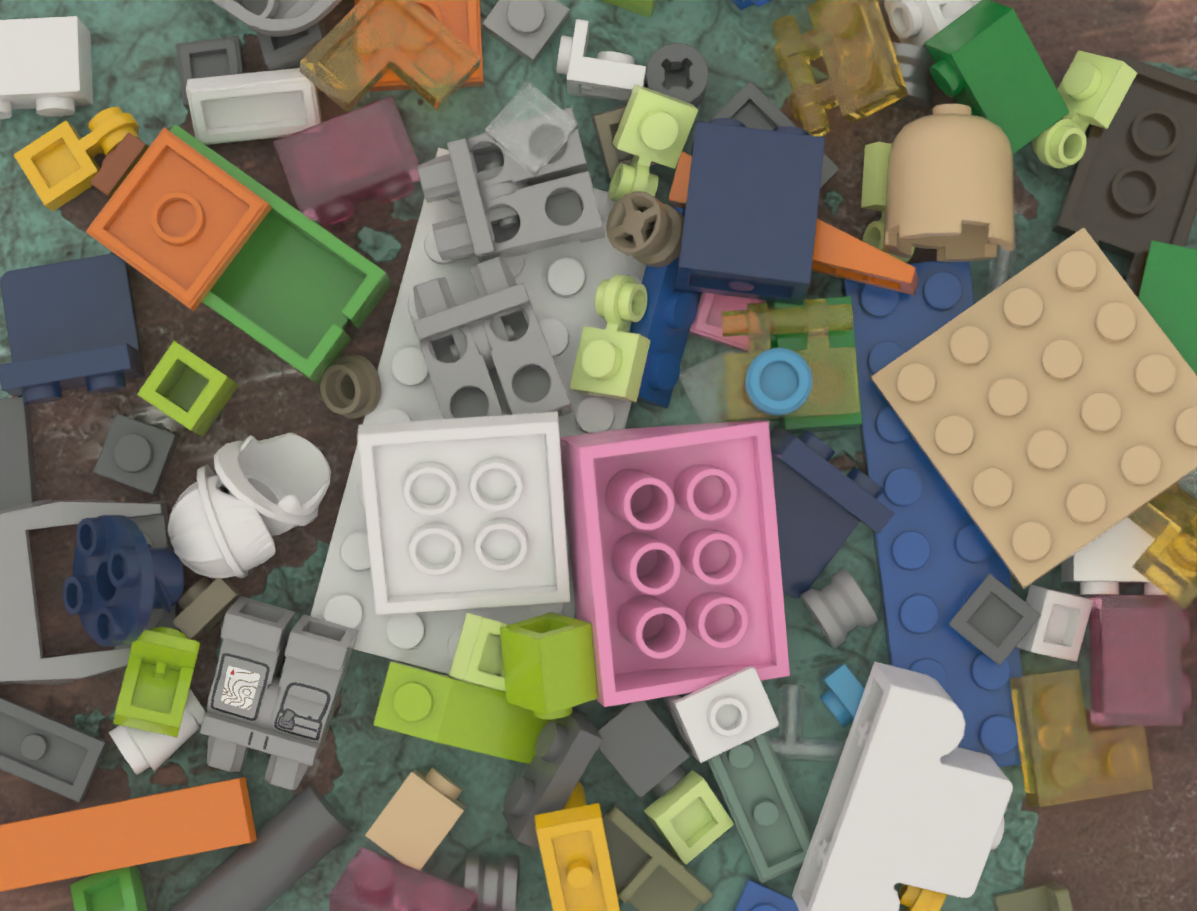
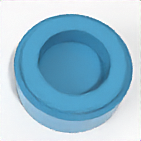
M773 348L759 354L750 364L745 376V390L750 402L761 412L772 416H783L796 411L807 400L812 388V374L806 361L796 352L785 348Z

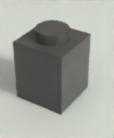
M645 701L628 703L597 729L603 738L598 747L599 750L639 798L650 790L659 798L687 774L681 764L690 757L689 754Z

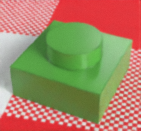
M136 866L94 873L70 884L74 911H148L140 871Z

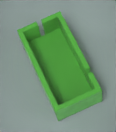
M174 124L170 130L171 133L272 207L201 303L319 386L325 370L340 357L352 340L344 331L346 325L351 323L360 329L392 282L381 268Z

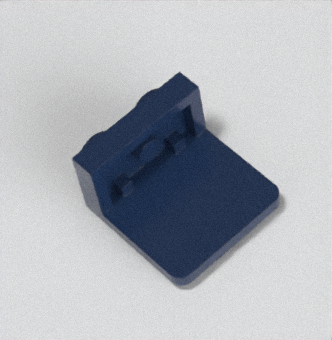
M112 253L11 270L3 274L0 280L12 362L0 364L2 391L17 397H23V402L27 405L42 404L63 399L62 391L87 387V393L89 394L108 393L125 389V380L145 377L128 264L119 256Z
M775 425L770 432L782 586L785 594L792 598H800V595L809 590L860 522L880 534L895 513L877 500L884 489L855 467H852L849 473L845 475L830 464L829 460L835 454V451L815 435L804 429L797 438Z

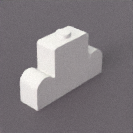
M874 661L792 893V898L799 911H899L900 901L894 887L896 883L961 898H968L974 894L990 850L996 849L1001 842L1005 825L1003 815L1012 794L1013 785L991 756L957 747L964 736L965 721L963 713L936 679L925 674Z

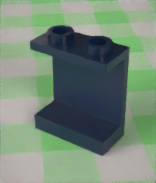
M717 118L709 121V123L696 121L691 147L692 159L675 289L803 305L811 280L825 137L810 136L806 130L792 126L777 127L772 131L747 128L744 123L730 118Z

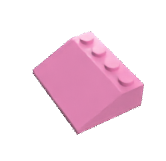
M754 420L630 428L560 437L561 468L576 619L592 623L598 699L595 700L604 707L691 693L748 666L756 669L760 681L790 676L769 421Z

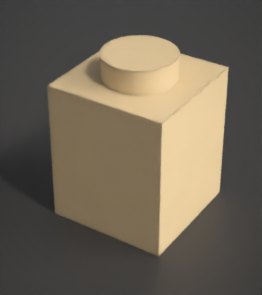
M433 767L427 775L416 768L410 773L365 836L414 873L418 874L466 809L467 805L457 799L463 789Z

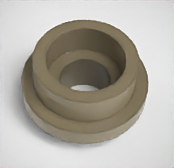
M351 354L337 358L325 370L320 382V391L324 403L331 411L354 419L364 417L375 410L381 396V382L375 367L369 360L363 356Z

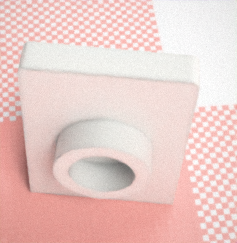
M752 666L741 669L682 698L678 695L663 697L685 749L700 763L779 725L757 671Z

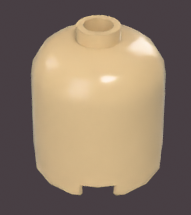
M942 104L933 107L932 115L918 118L901 129L892 142L889 154L883 246L888 253L903 258H911L912 247L937 249L938 262H972L997 258L998 245H1000L1001 249L1007 251L1015 249L1013 154L1010 141L1001 127L983 117L971 115L972 109L967 105Z

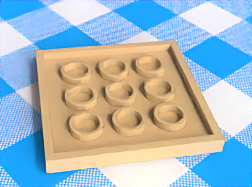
M1084 227L871 376V380L1023 590L1197 469V375Z

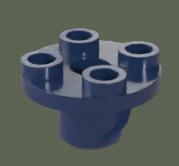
M102 515L96 518H84L79 522L76 530L77 547L73 562V575L68 577L63 585L62 594L65 609L70 615H79L86 632L96 643L105 647L129 645L136 641L143 633L153 609H165L170 613L171 607L179 601L185 582L182 562L175 552L169 548H152L147 543L137 524L126 516Z

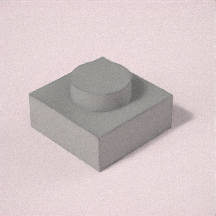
M499 0L482 23L483 30L529 63L535 65L570 17V9L557 0Z

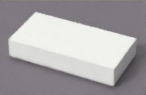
M313 66L187 79L186 93L195 138L205 145L322 133L323 121Z

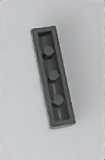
M310 783L256 831L257 841L242 844L168 911H265L354 830L316 787Z

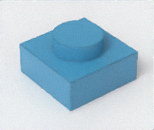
M838 663L819 678L828 690L819 699L835 720L844 728L854 721L865 689L845 664Z

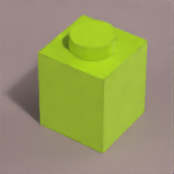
M173 341L137 395L190 431L204 437L239 384Z
M550 612L500 627L507 703L534 711V716L540 719H559L572 714L574 706L598 699L592 623Z

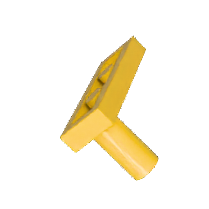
M578 781L562 810L534 815L553 911H620L600 804L587 805L585 789Z

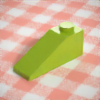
M393 661L390 662L373 726L530 765L535 756V746L540 732L548 722L555 721L556 719H540L534 716V711L507 703L505 691L467 682L444 673L403 662Z

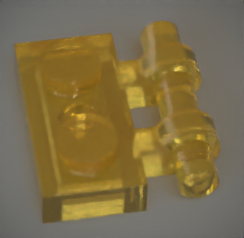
M818 0L807 6L814 29L804 34L800 33L794 16L781 17L773 22L772 29L777 41L773 46V53L778 67L786 70L792 93L788 98L793 116L802 121L804 130L810 136L822 137L830 132L831 128L826 111L838 105L842 117L855 123L909 95L877 0ZM823 56L830 78L820 84H816L810 62Z
M825 299L805 300L804 307L768 309L767 302L747 303L746 310L721 311L722 337L748 336L749 353L724 355L727 421L853 415L860 412L856 347L829 348L828 331L853 329V310L851 304L826 305ZM806 332L807 349L792 351L799 354L811 370L812 388L807 400L800 408L787 415L772 416L761 412L750 402L745 390V376L750 364L759 354L770 349V334Z

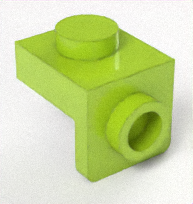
M154 627L150 630L144 629L140 637L131 645L113 724L178 738L200 643L187 639L185 634L172 628Z

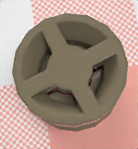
M635 191L624 195L615 203L610 211L606 224L607 238L612 247L621 253L633 256V258L648 267L660 268L669 265L679 257L684 217L681 212L668 204H663L649 193Z

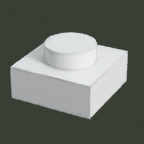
M1031 584L1026 603L1040 613L1041 617L1016 647L1033 653L1077 662L1094 600Z

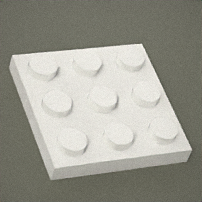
M558 412L358 425L357 439L376 615L570 602Z

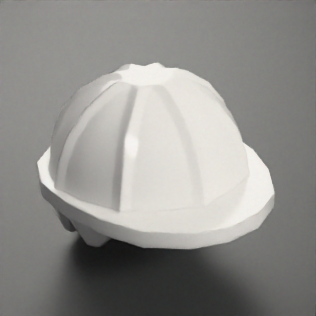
M286 433L258 441L254 436L250 435L244 441L225 444L214 455V468L222 482L220 491L234 495L237 499L247 502L249 507L255 508L271 536L280 535L298 525L305 526L313 522L318 516V506L330 484L331 469L322 452L305 438L295 433Z
M205 465L197 470V482L190 485L179 496L172 509L168 523L170 543L181 562L194 572L210 578L236 576L241 579L248 576V570L264 563L275 554V543L258 511L253 507H249L248 502L241 501L234 495L221 492L220 486L222 482L219 476L215 475L208 465Z

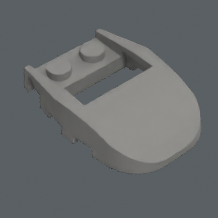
M45 499L0 510V685L40 684L51 686L73 683L76 680L125 669L132 645L131 643L126 646H116L112 650L44 658L29 530L79 524L84 518H96L102 515H123L137 524L147 543L152 548L166 547L172 550L171 539L168 535L169 520L166 501L132 503L115 502V500ZM178 602L171 607L170 613L165 609H153L145 629L168 627L180 631L172 622L180 614Z

